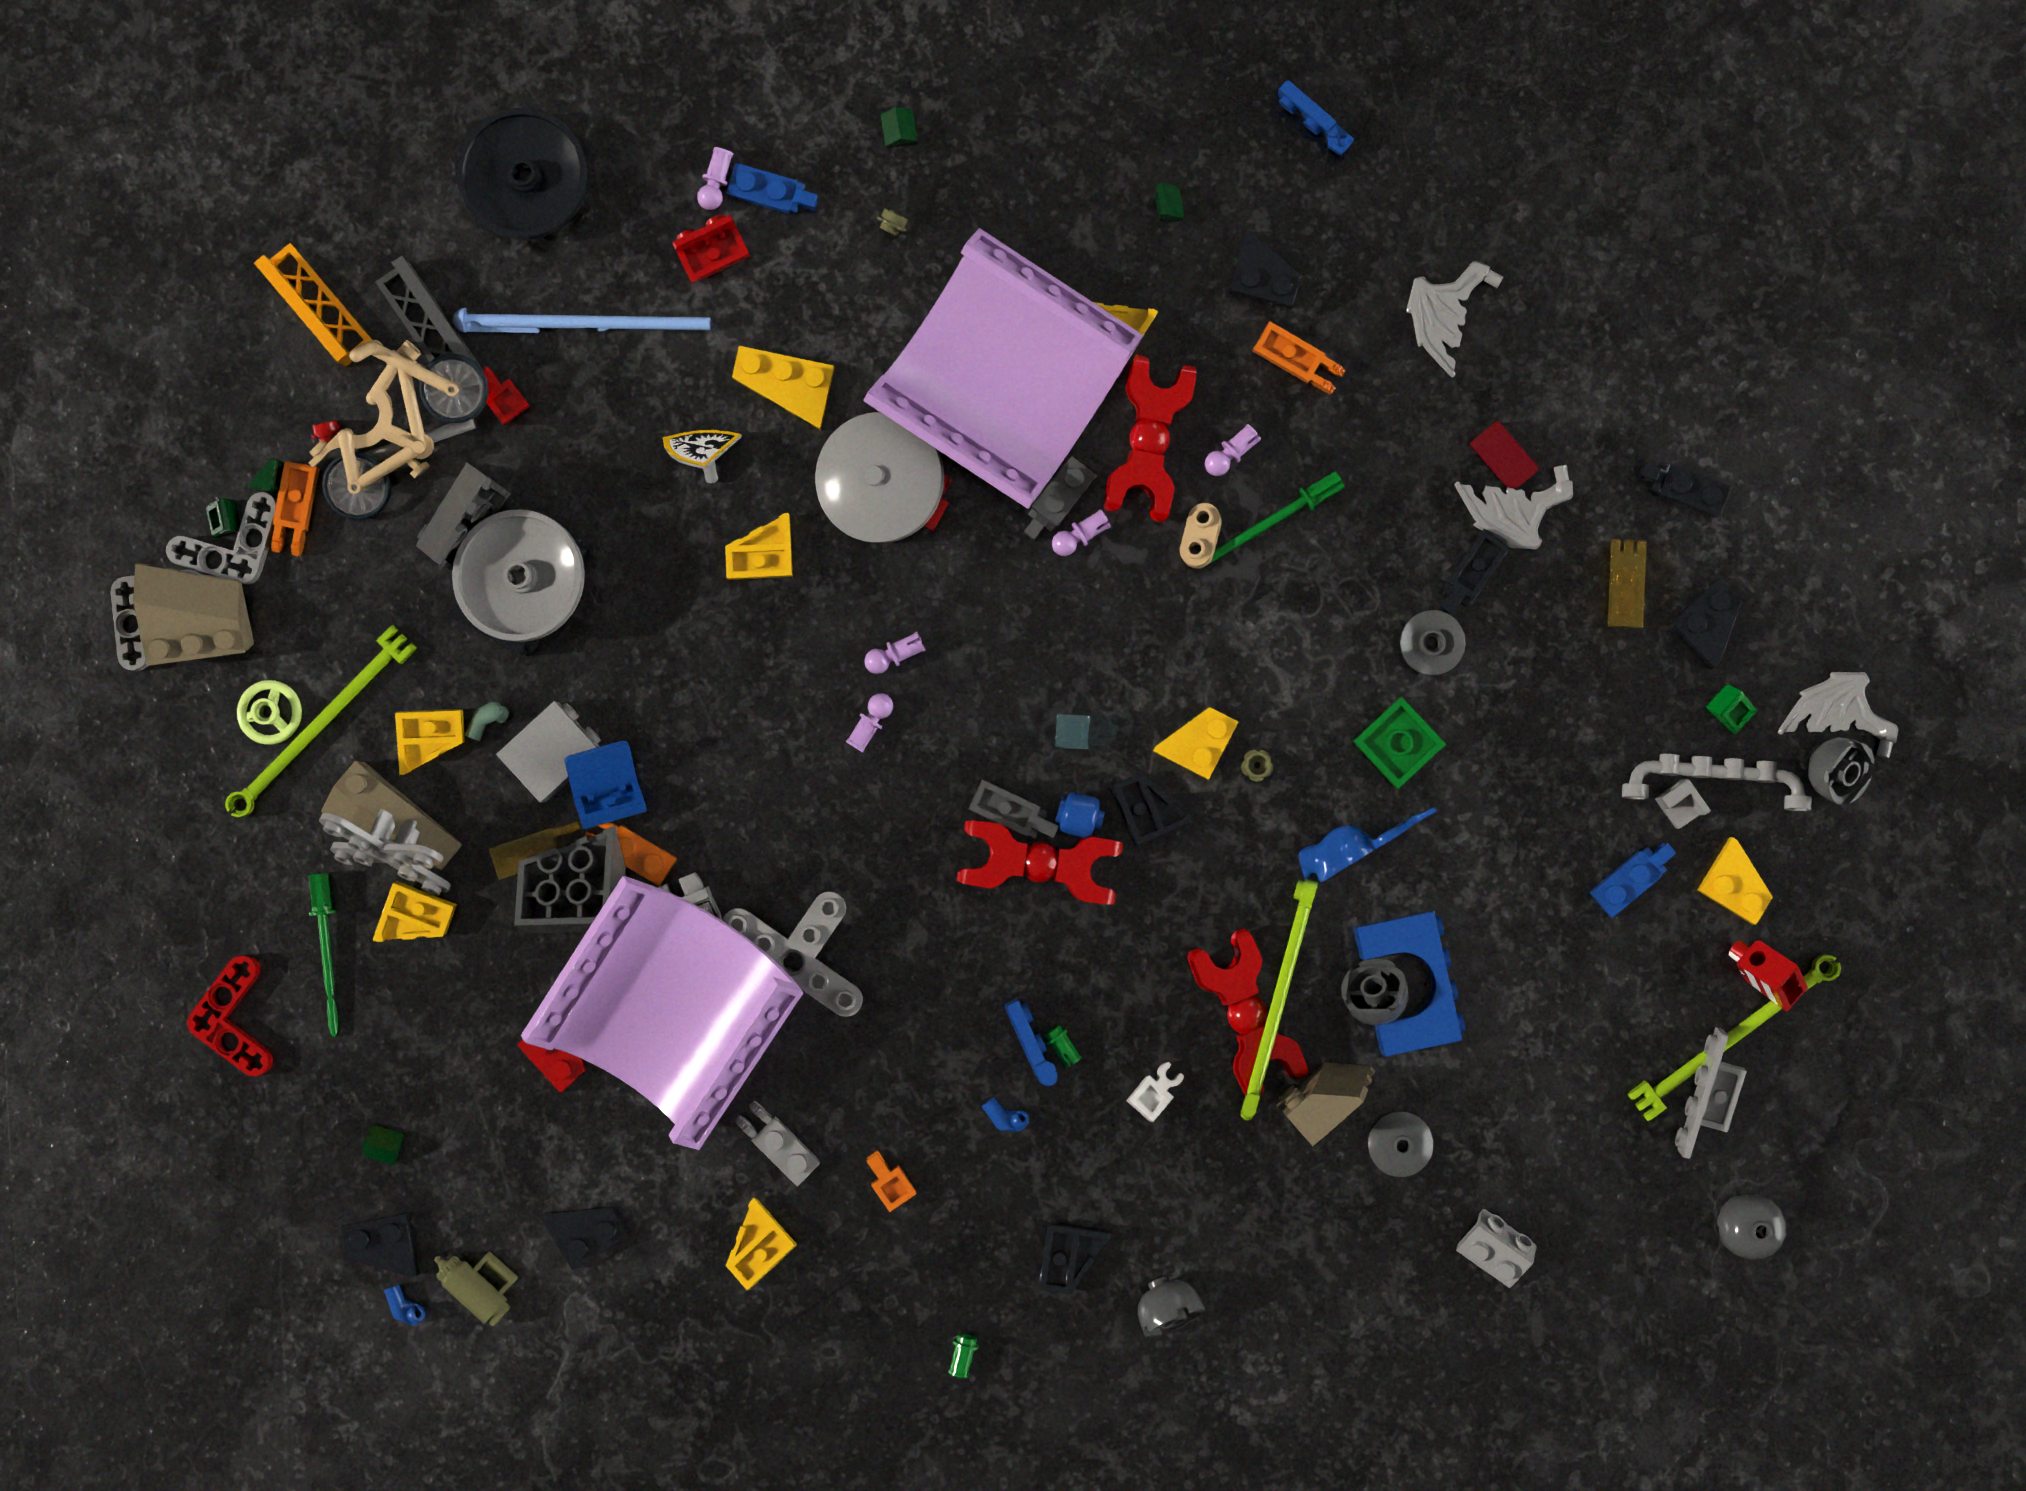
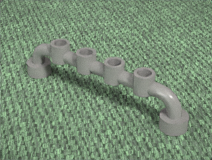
M1660 754L1659 761H1644L1637 765L1631 773L1629 783L1622 784V798L1643 800L1649 798V785L1642 784L1643 778L1650 773L1665 776L1683 775L1695 778L1752 780L1762 783L1779 782L1787 784L1791 789V795L1785 796L1784 810L1811 811L1812 797L1805 796L1804 785L1800 778L1792 772L1777 769V762L1757 761L1756 768L1744 767L1743 759L1729 758L1724 759V765H1712V757L1693 756L1692 763L1679 762L1680 755Z

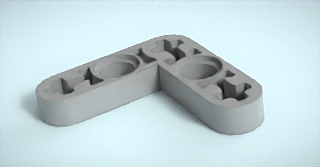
M258 492L250 497L233 550L189 537L177 536L173 537L166 546L167 557L171 562L217 577L239 580L241 584L249 585L255 583L262 573L275 525L272 523L277 503L276 497L266 492ZM265 499H267V504L271 506L270 512L264 511L261 518L262 522L267 523L266 528L259 524L251 523L252 518L259 521L261 511L257 509V504L264 503ZM257 529L262 533L263 538L261 544L253 548L247 544L246 536L251 530ZM186 542L185 548L199 552L197 559L183 555L180 560V554L176 553L177 547H183ZM213 551L219 552L222 557V563L216 569H210L206 564L207 555ZM248 561V567L252 568L251 574H245L242 578V572L229 568L230 563L245 565Z
M192 569L179 570V572L191 573L196 575L203 574L197 570ZM125 576L118 578L111 586L117 658L123 668L141 671L148 667L142 640L141 642L134 641L135 651L142 654L141 658L136 659V665L134 661L128 660V654L133 653V643H125V638H141L139 627L133 633L126 632L123 627L126 617L130 615L136 616L133 609L122 610V606L129 607L128 598L121 596V590L126 589V584L134 588V576ZM130 594V595H129V602H130V605H133V606H134V604H133V594Z

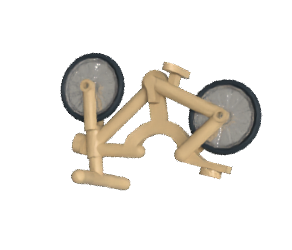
M372 340L350 352V359L353 362H360L372 355L386 362L387 365L366 396V400L370 405L377 404L379 408V418L375 427L368 433L360 435L354 434L350 428L342 429L329 443L323 439L309 452L314 457L309 464L315 467L333 449H341L342 455L332 460L326 468L322 483L326 501L335 512L353 520L372 518L386 507L390 499L392 485L389 473L407 463L413 469L410 474L417 478L430 467L426 461L420 464L415 459L429 457L434 450V442L428 434L424 433L412 376L420 380L419 392L421 400L426 409L437 419L449 423H463L473 419L481 412L488 399V381L484 371L471 358L460 354H444L436 357L427 366H424L415 361L421 353L408 340L397 351L384 347L378 340ZM397 373L411 433L392 425V401L386 390ZM382 439L404 447V449L383 462L367 453L358 452L359 448L372 446Z

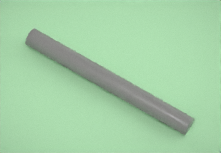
M473 418L463 423H449L424 433L428 434L433 442H437L476 429L477 427ZM390 443L363 453L374 456L377 460L381 461L404 449V447ZM360 459L361 467L372 464L364 459Z

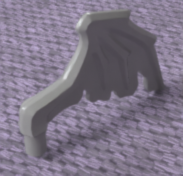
M1473 261L1464 273L1452 283L1431 284L1425 277L1415 278L1406 312L1412 315L1418 347L1423 346L1452 378L1456 374L1454 372L1456 361L1446 353L1442 341L1451 348L1460 347L1462 332L1459 331L1458 325H1465L1467 310L1460 305L1458 300H1468L1471 291L1482 281L1497 288L1503 279V276L1490 270V266L1478 261Z
M1566 465L1554 467L1557 483L1546 490L1533 492L1530 501L1526 498L1525 491L1522 489L1507 488L1506 494H1504L1499 487L1485 486L1482 492L1486 504H1484L1474 495L1471 485H1462L1460 482L1454 483L1463 502L1476 521L1473 526L1480 530L1485 529L1510 548L1538 549L1542 543V539L1538 535V527L1546 510L1573 497L1572 480H1569Z
M1831 672L1830 678L1826 681L1799 692L1802 697L1797 701L1777 733L1782 735L1784 732H1794L1798 727V723L1809 714L1810 718L1806 724L1808 732H1823L1829 725L1831 732L1847 731L1850 728V724L1855 720V726L1858 730L1868 731L1880 740L1876 756L1889 759L1893 743L1897 741L1898 727L1896 724L1879 717L1871 711L1865 696V687L1870 680L1865 672Z

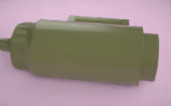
M490 1251L474 1268L466 1261H461L457 1256H453L451 1259H443L441 1256L435 1257L434 1261L439 1267V1272L436 1275L437 1279L442 1282V1286L482 1323L486 1324L488 1322L494 1327L509 1311L511 1306L506 1303L507 1298L503 1294L518 1279V1276ZM483 1265L487 1266L505 1283L500 1291L478 1273Z

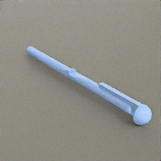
M466 308L458 309L453 316L455 328L463 333H539L540 328H598V331H605L607 329H711L710 317L467 314Z

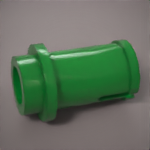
M1059 1024L1043 1035L1046 1039L1044 1043L1046 1046L1050 1045L1062 1062L1063 1067L1068 1068L1071 1066V1062L1075 1064L1082 1056L1067 1037V1029H1062Z
M960 1333L957 1339L953 1340L955 1349L948 1371L950 1375L958 1378H969L973 1354L979 1347L976 1344V1337Z

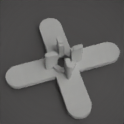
M380 809L370 833L365 832L339 816L330 813L321 814L319 822L324 825L323 830L325 832L349 840V842H333L330 850L335 854L334 858L337 861L346 865H353V862H359L367 866H372L373 863H387L398 870L397 874L400 877L422 884L421 889L427 893L439 896L441 892L447 893L451 884L426 869H431L433 865H441L444 857L433 849L416 845L420 834L415 829L416 821L405 820L393 842L389 839L395 828V822H393L392 814L383 809Z
M824 892L820 894L788 939L745 909L736 908L725 914L722 919L723 922L761 948L807 994L843 1017L852 1016L860 1010L863 1003L861 991L851 982L816 959V956L846 913V903L838 893ZM790 952L798 953L803 959L802 967L798 971L793 972V969L784 966V958Z

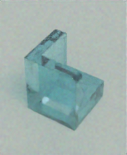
M1057 714L1055 748L1087 750L1090 716Z

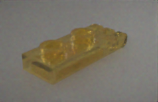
M1612 539L1608 627H1643L1646 540H1638L1637 553H1633V540L1626 539L1624 542V552H1620V539Z

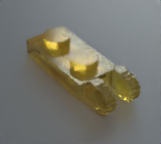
M571 823L556 829L549 828L490 848L489 852L498 879L502 880L518 874L520 860L553 848L559 849L555 837L576 832L579 829L578 823Z

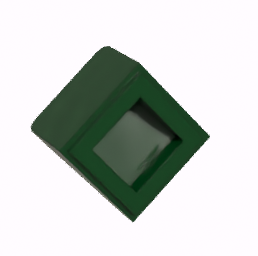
M1163 182L1158 183L1155 189V197L1160 221L1167 222L1184 218L1179 188Z
M270 458L250 482L248 488L259 492L278 494L284 462L276 458Z

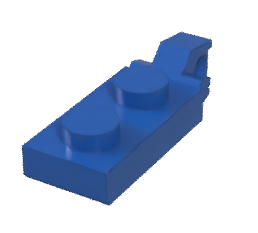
M1286 80L1279 88L1277 94L1281 98L1279 103L1291 114L1297 111L1306 119L1303 123L1311 132L1316 135L1320 132L1324 134L1327 139V148L1341 156L1350 147L1354 138L1336 124V120L1292 82Z
M738 163L734 165L726 192L727 196L787 214H790V212L797 213L798 207L815 211L819 200L817 194L804 191L805 184L797 180Z
M1662 843L1653 852L1649 847H1646L1643 851L1636 852L1589 893L1608 916L1613 918L1662 877V874L1667 871L1663 864L1675 855L1676 852L1668 843Z

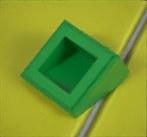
M1731 685L1724 686L1707 705V709L1734 734H1737L1758 711L1741 690Z

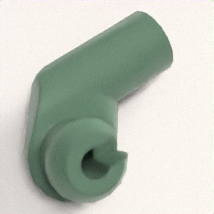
M490 702L477 708L473 713L465 736L480 741L487 724L494 721L499 723L506 721L509 715L508 708L501 706L500 702Z

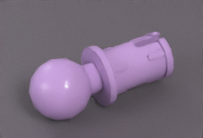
M714 147L707 174L702 176L708 183L701 187L697 194L698 203L706 210L717 209L723 201V195L719 188L720 185L727 186L728 184L725 180L731 158L734 154L731 151L719 147Z
M1247 424L1228 442L1223 441L1221 443L1224 448L1222 452L1213 451L1209 453L1205 459L1207 472L1214 476H1222L1229 470L1232 459L1237 463L1240 462V457L1261 440L1254 428Z
M1101 509L1098 510V512L1077 525L1075 522L1071 525L1074 529L1072 532H1058L1052 539L1053 551L1060 556H1069L1076 550L1078 542L1081 541L1086 546L1088 545V540L1111 528Z
M915 632L893 644L887 642L888 649L885 651L882 649L870 650L865 656L864 663L868 671L879 674L887 670L890 662L894 661L896 666H899L900 661L917 653L924 652L926 649L918 632Z
M878 693L870 698L868 702V715L865 716L860 713L859 716L862 718L846 740L848 744L861 752H864L865 747L878 728L882 729L878 721L892 713L893 702L886 694Z

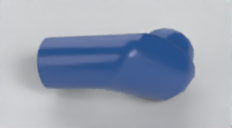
M995 1097L981 1106L998 1130L1020 1132L1029 1124V1116L1025 1111L1003 1110Z
M400 1284L384 1290L392 1316L396 1320L409 1325H418L425 1319L426 1313L424 1308L419 1304L405 1300Z

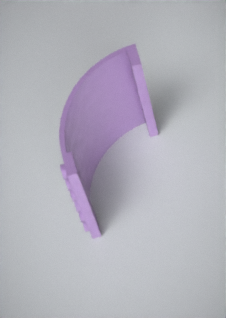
M979 228L965 243L961 254L964 256L935 305L896 361L867 392L864 402L1029 509L1093 418L1143 335Z
M622 876L522 1032L521 1037L527 1044L548 1050L555 1048L565 1051L616 1076L645 1096L675 1124L669 1133V1137L674 1144L700 1150L803 995V991L768 954L719 918L672 893Z

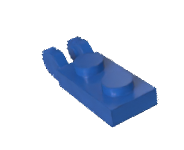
M1016 999L1006 1003L1004 1006L1029 1064L1035 1076H1037V1080L1042 1085L1044 1084V1086H1053L1058 1081L1057 1072H1055L1056 1068L1053 1063L1046 1061L1042 1053L1046 1052L1047 1049L1040 1034L1034 1035L1029 1023L1033 1022V1017L1026 1003L1020 1005Z

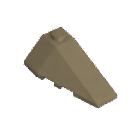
M354 761L337 781L321 810L322 813L339 816L365 832L370 833L380 809H383L392 814L393 822H395V828L389 839L393 842L405 820L416 821L415 829L420 832L416 845L433 849L444 857L441 865H433V867L440 870L444 869L463 846L462 843L379 773L362 761Z

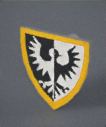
M697 430L663 437L665 450L672 458L689 466L703 468L706 482L714 483L718 481L715 460L741 439L742 434L720 430Z

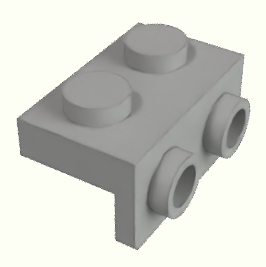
M1483 1209L1479 1213L1477 1223L1458 1243L1456 1251L1511 1288L1533 1264L1537 1246L1527 1235L1519 1233L1507 1225L1501 1217Z

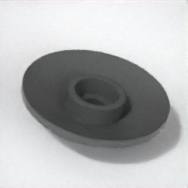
M1427 610L1413 616L1404 626L1400 637V649L1405 661L1414 670L1426 675H1440L1453 669L1463 657L1466 646L1465 634L1459 622L1448 613L1438 610ZM1429 637L1434 638L1436 641V647L1433 650L1428 649L1425 645V641Z
M1404 1111L1391 1112L1382 1116L1373 1125L1368 1137V1151L1372 1161L1381 1171L1395 1177H1407L1422 1170L1429 1162L1433 1152V1137L1427 1124L1418 1116ZM1400 1140L1408 1142V1148L1405 1151L1397 1150V1143Z

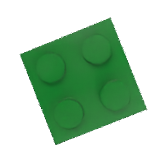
M1399 697L1352 741L1396 789H1399L1446 745L1402 697Z

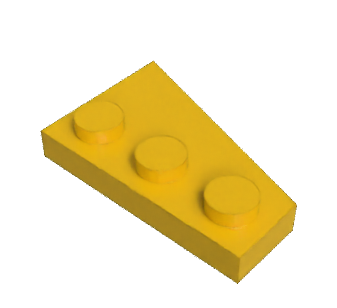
M739 346L732 378L821 430L835 367L829 364Z

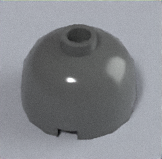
M1838 737L1825 741L1810 757L1808 777L1812 787L1822 797L1836 804H1842L1844 801L1848 803L1856 801L1864 793L1871 781L1872 775L1867 772L1869 763L1874 765L1872 750L1865 743L1848 738Z
M1380 958L1369 959L1358 963L1359 968L1355 969L1352 973L1349 970L1344 977L1341 990L1344 1003L1354 1018L1365 1024L1379 1026L1389 1024L1403 1013L1409 1000L1408 984L1404 973L1393 962Z
M1756 1193L1737 1195L1730 1198L1722 1206L1717 1218V1226L1719 1227L1722 1244L1733 1254L1745 1259L1757 1260L1774 1255L1782 1246L1786 1237V1221L1780 1208L1770 1199Z
M1161 1277L1149 1283L1150 1290L1142 1295L1138 1304L1139 1322L1147 1338L1162 1335L1160 1330L1162 1327L1163 1329L1171 1328L1172 1331L1200 1317L1202 1315L1201 1312H1205L1201 1298L1192 1286L1179 1280L1168 1282L1166 1277Z

